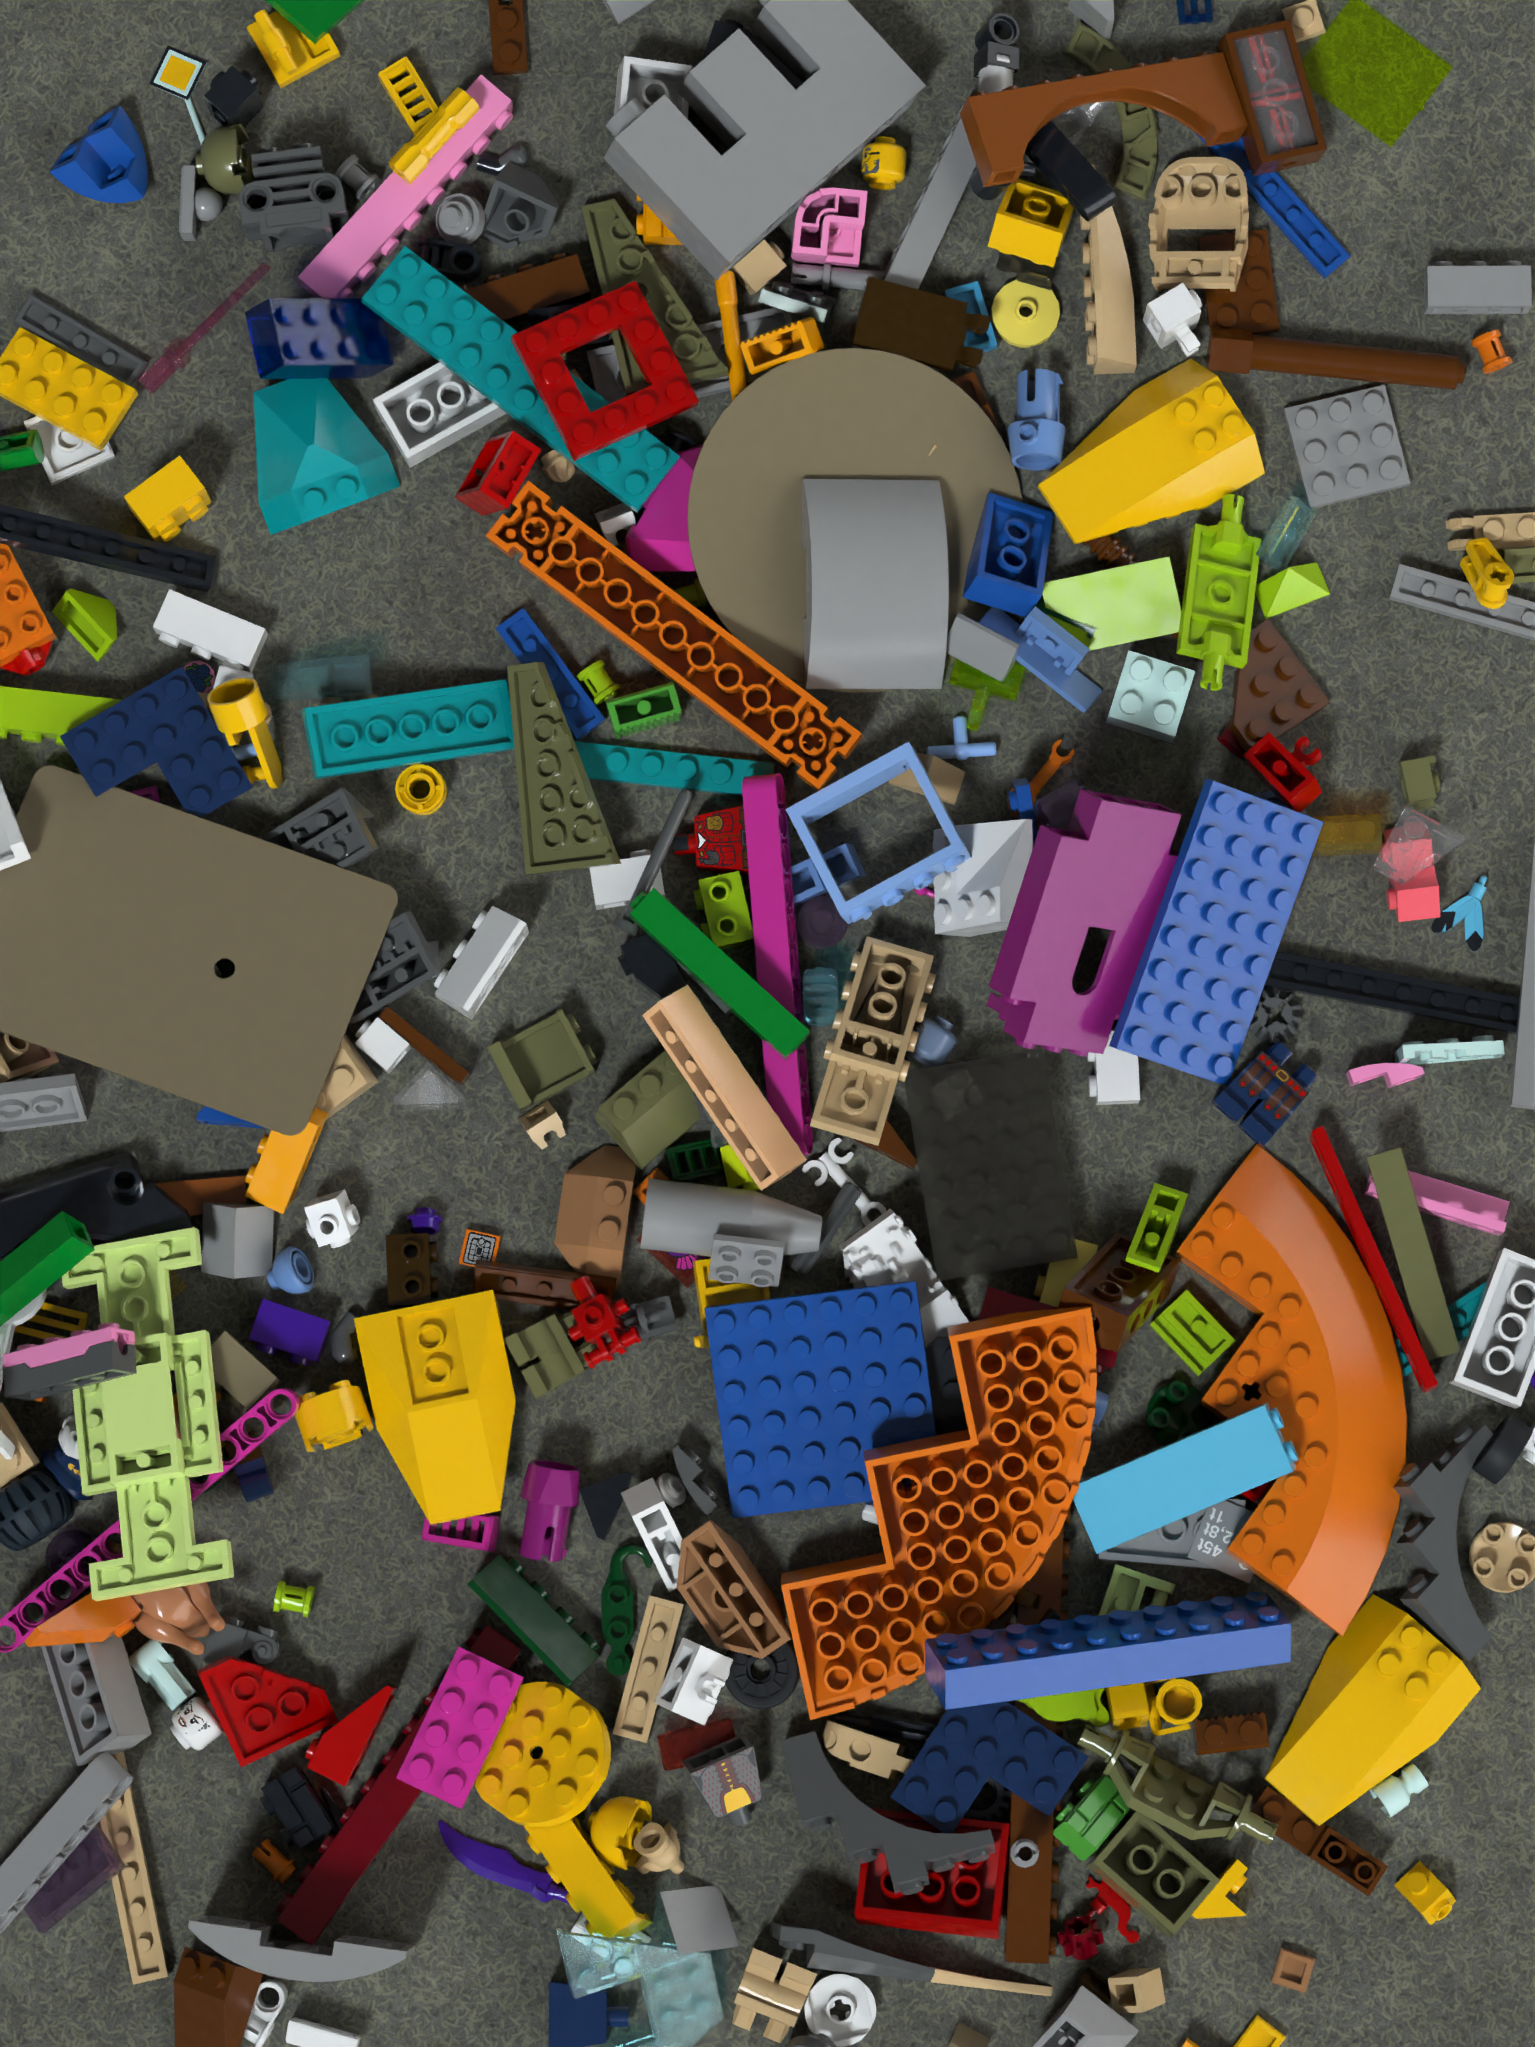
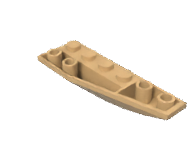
M1110 206L1089 222L1080 215L1081 230H1090L1088 243H1082L1081 248L1082 264H1089V276L1083 277V296L1090 297L1084 312L1085 331H1091L1092 335H1088V344H1086V364L1093 365V374L1135 373L1137 366L1135 313L1130 268L1122 234L1113 208Z

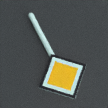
M167 46L149 84L185 100L202 145L205 134L191 96L207 62Z

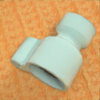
M1411 1763L1401 1770L1399 1777L1390 1775L1369 1791L1374 1799L1378 1797L1384 1805L1381 1807V1810L1387 1817L1391 1818L1409 1805L1412 1793L1418 1794L1429 1785L1421 1771Z

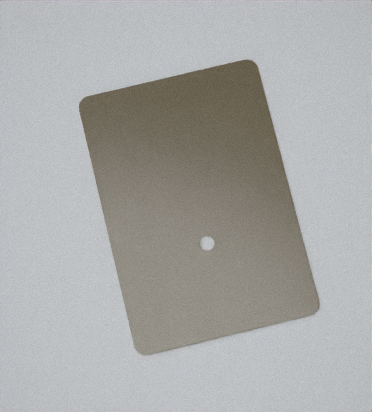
M53 765L40 768L34 774L16 816L31 859L0 871V1032L283 1135L294 1136L301 1133L309 1122L397 907L398 895L395 889L386 883L116 787L95 797L82 775ZM221 959H229L235 965V971L229 978H219L214 972L215 964Z

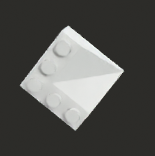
M1032 819L955 825L971 858L957 866L958 870L950 873L945 871L934 877L935 909L933 917L935 921V934L971 937L1007 930L1033 849ZM943 828L934 830L933 851L936 853L950 845Z

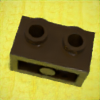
M428 1233L386 1235L388 1306L390 1308L412 1307L433 1302L432 1298H439L438 1276L432 1277L431 1263L438 1262L437 1241L430 1242V1235Z

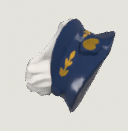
M71 1414L62 1423L58 1436L59 1444L53 1450L42 1451L43 1461L60 1485L76 1500H93L94 1495L86 1496L82 1494L75 1414Z

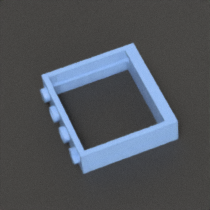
M910 742L899 746L786 809L840 916L847 924L862 918L864 920L868 919L875 909L883 905L887 907L902 900L903 894L914 888L919 890L933 883L934 877L945 871L950 873L958 870L957 866L971 858L966 845ZM912 769L950 845L846 901L807 825Z

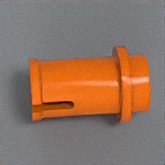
M267 1838L261 1843V1847L270 1856L259 1846L253 1851L252 1856L274 1876L272 1879L274 1882L279 1881L281 1884H284L297 1871V1868L293 1865L295 1861L293 1859L288 1860Z

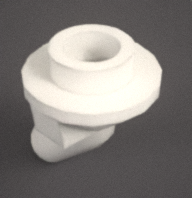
M663 1473L658 1477L655 1483L664 1502L672 1508L681 1505L686 1498L685 1486L682 1480L670 1473Z

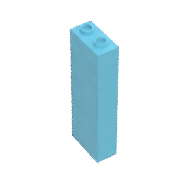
M1268 1402L1080 1481L1079 1489L1073 1501L1096 1554L1293 1472L1296 1469L1294 1462L1298 1461L1299 1458L1291 1440L1285 1442L1280 1429L1284 1427V1423L1276 1407L1271 1409Z

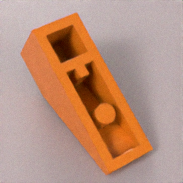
M89 1593L37 1626L24 1642L28 1647L103 1642L114 1634L119 1639L135 1627L132 1621L142 1610L131 1595L95 1601L92 1599V1594Z

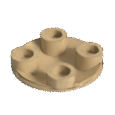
M1496 1522L1486 1526L1475 1536L1470 1546L1469 1562L1474 1576L1486 1588L1496 1592L1510 1593L1526 1587L1535 1577V1537L1524 1527L1512 1522Z

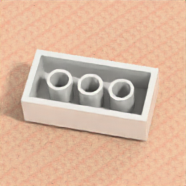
M440 362L373 399L376 411L409 468L507 414Z
M1503 1248L1498 1251L1449 1383L1516 1409L1522 1405L1535 1370V1260Z

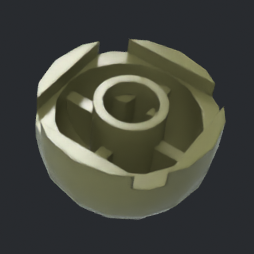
M239 123L215 129L202 142L201 154H196L195 162L198 174L205 175L207 183L218 192L240 194L246 184L254 182L251 155L248 157L246 147L243 142L249 141L244 126Z

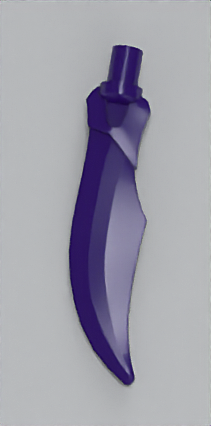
M440 1820L438 1822L440 1833L450 1852L459 1862L474 1873L497 1883L527 1892L542 1903L553 1901V1899L568 1903L565 1895L569 1892L565 1887L557 1884L548 1873L524 1867L507 1850L472 1840L452 1829L444 1821Z

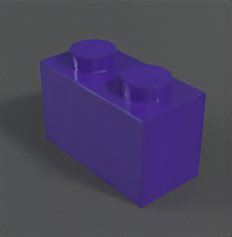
M262 1299L249 1339L257 1342L256 1350L274 1356L276 1351L280 1350L290 1354L289 1361L309 1367L310 1361L319 1363L332 1322Z

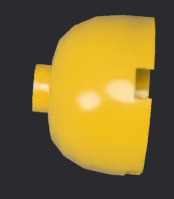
M619 1796L610 1798L599 1807L597 1812L591 1813L587 1823V1831L590 1832V1842L593 1851L601 1860L623 1870H628L627 1866L634 1867L641 1857V1854L634 1848V1839L643 1828L644 1820L652 1823V1808L649 1802L635 1797Z

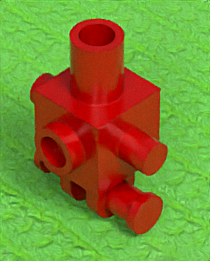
M589 1276L578 1278L570 1284L580 1306L571 1310L577 1324L568 1328V1332L574 1341L584 1336L586 1342L598 1345V1348L583 1354L591 1369L604 1360L607 1362L614 1360V1353L619 1352L623 1355L628 1352L627 1347L642 1341L635 1326L630 1327V1330L621 1335L619 1333L626 1329L620 1315L630 1310L624 1298L613 1303L611 1297L602 1293L598 1295Z

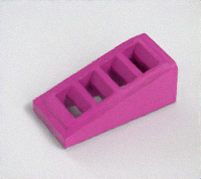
M482 1514L458 1519L455 1538L449 1537L452 1521L443 1523L441 1536L434 1535L436 1524L430 1525L425 1516L421 1540L495 1552L501 1517ZM467 1519H471L473 1521L469 1540H464ZM481 1521L485 1522L482 1542H478Z

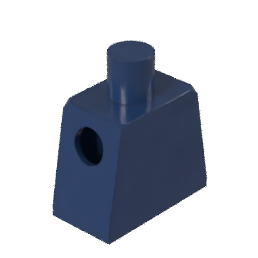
M550 1981L549 2047H585L606 2043L607 2027H629V2005H607L608 1990L561 1981Z

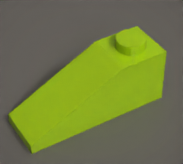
M1154 1183L1127 1253L1126 1262L1159 1273L1179 1227L1188 1197L1187 1193Z

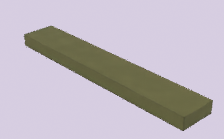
M1397 1147L1366 1156L1417 1334L1426 1358L1429 1361L1460 1352L1402 1149Z

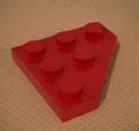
M230 1655L196 1670L240 1767L246 1766L338 1722L325 1690L322 1686Z

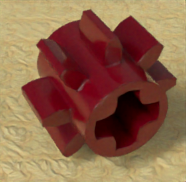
M1082 1915L1074 1916L1068 1921L1065 1920L1064 1926L1066 1931L1057 1933L1059 1944L1063 1946L1065 1956L1071 1955L1077 1960H1087L1097 1955L1096 1945L1104 1943L1103 1933L1101 1929H1098L1097 1920L1093 1919L1090 1921L1089 1918Z

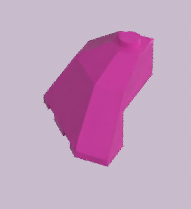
M703 445L675 452L680 456V460L643 505L645 511L636 526L632 525L625 536L628 556L647 571H696L688 539L687 512L692 475Z

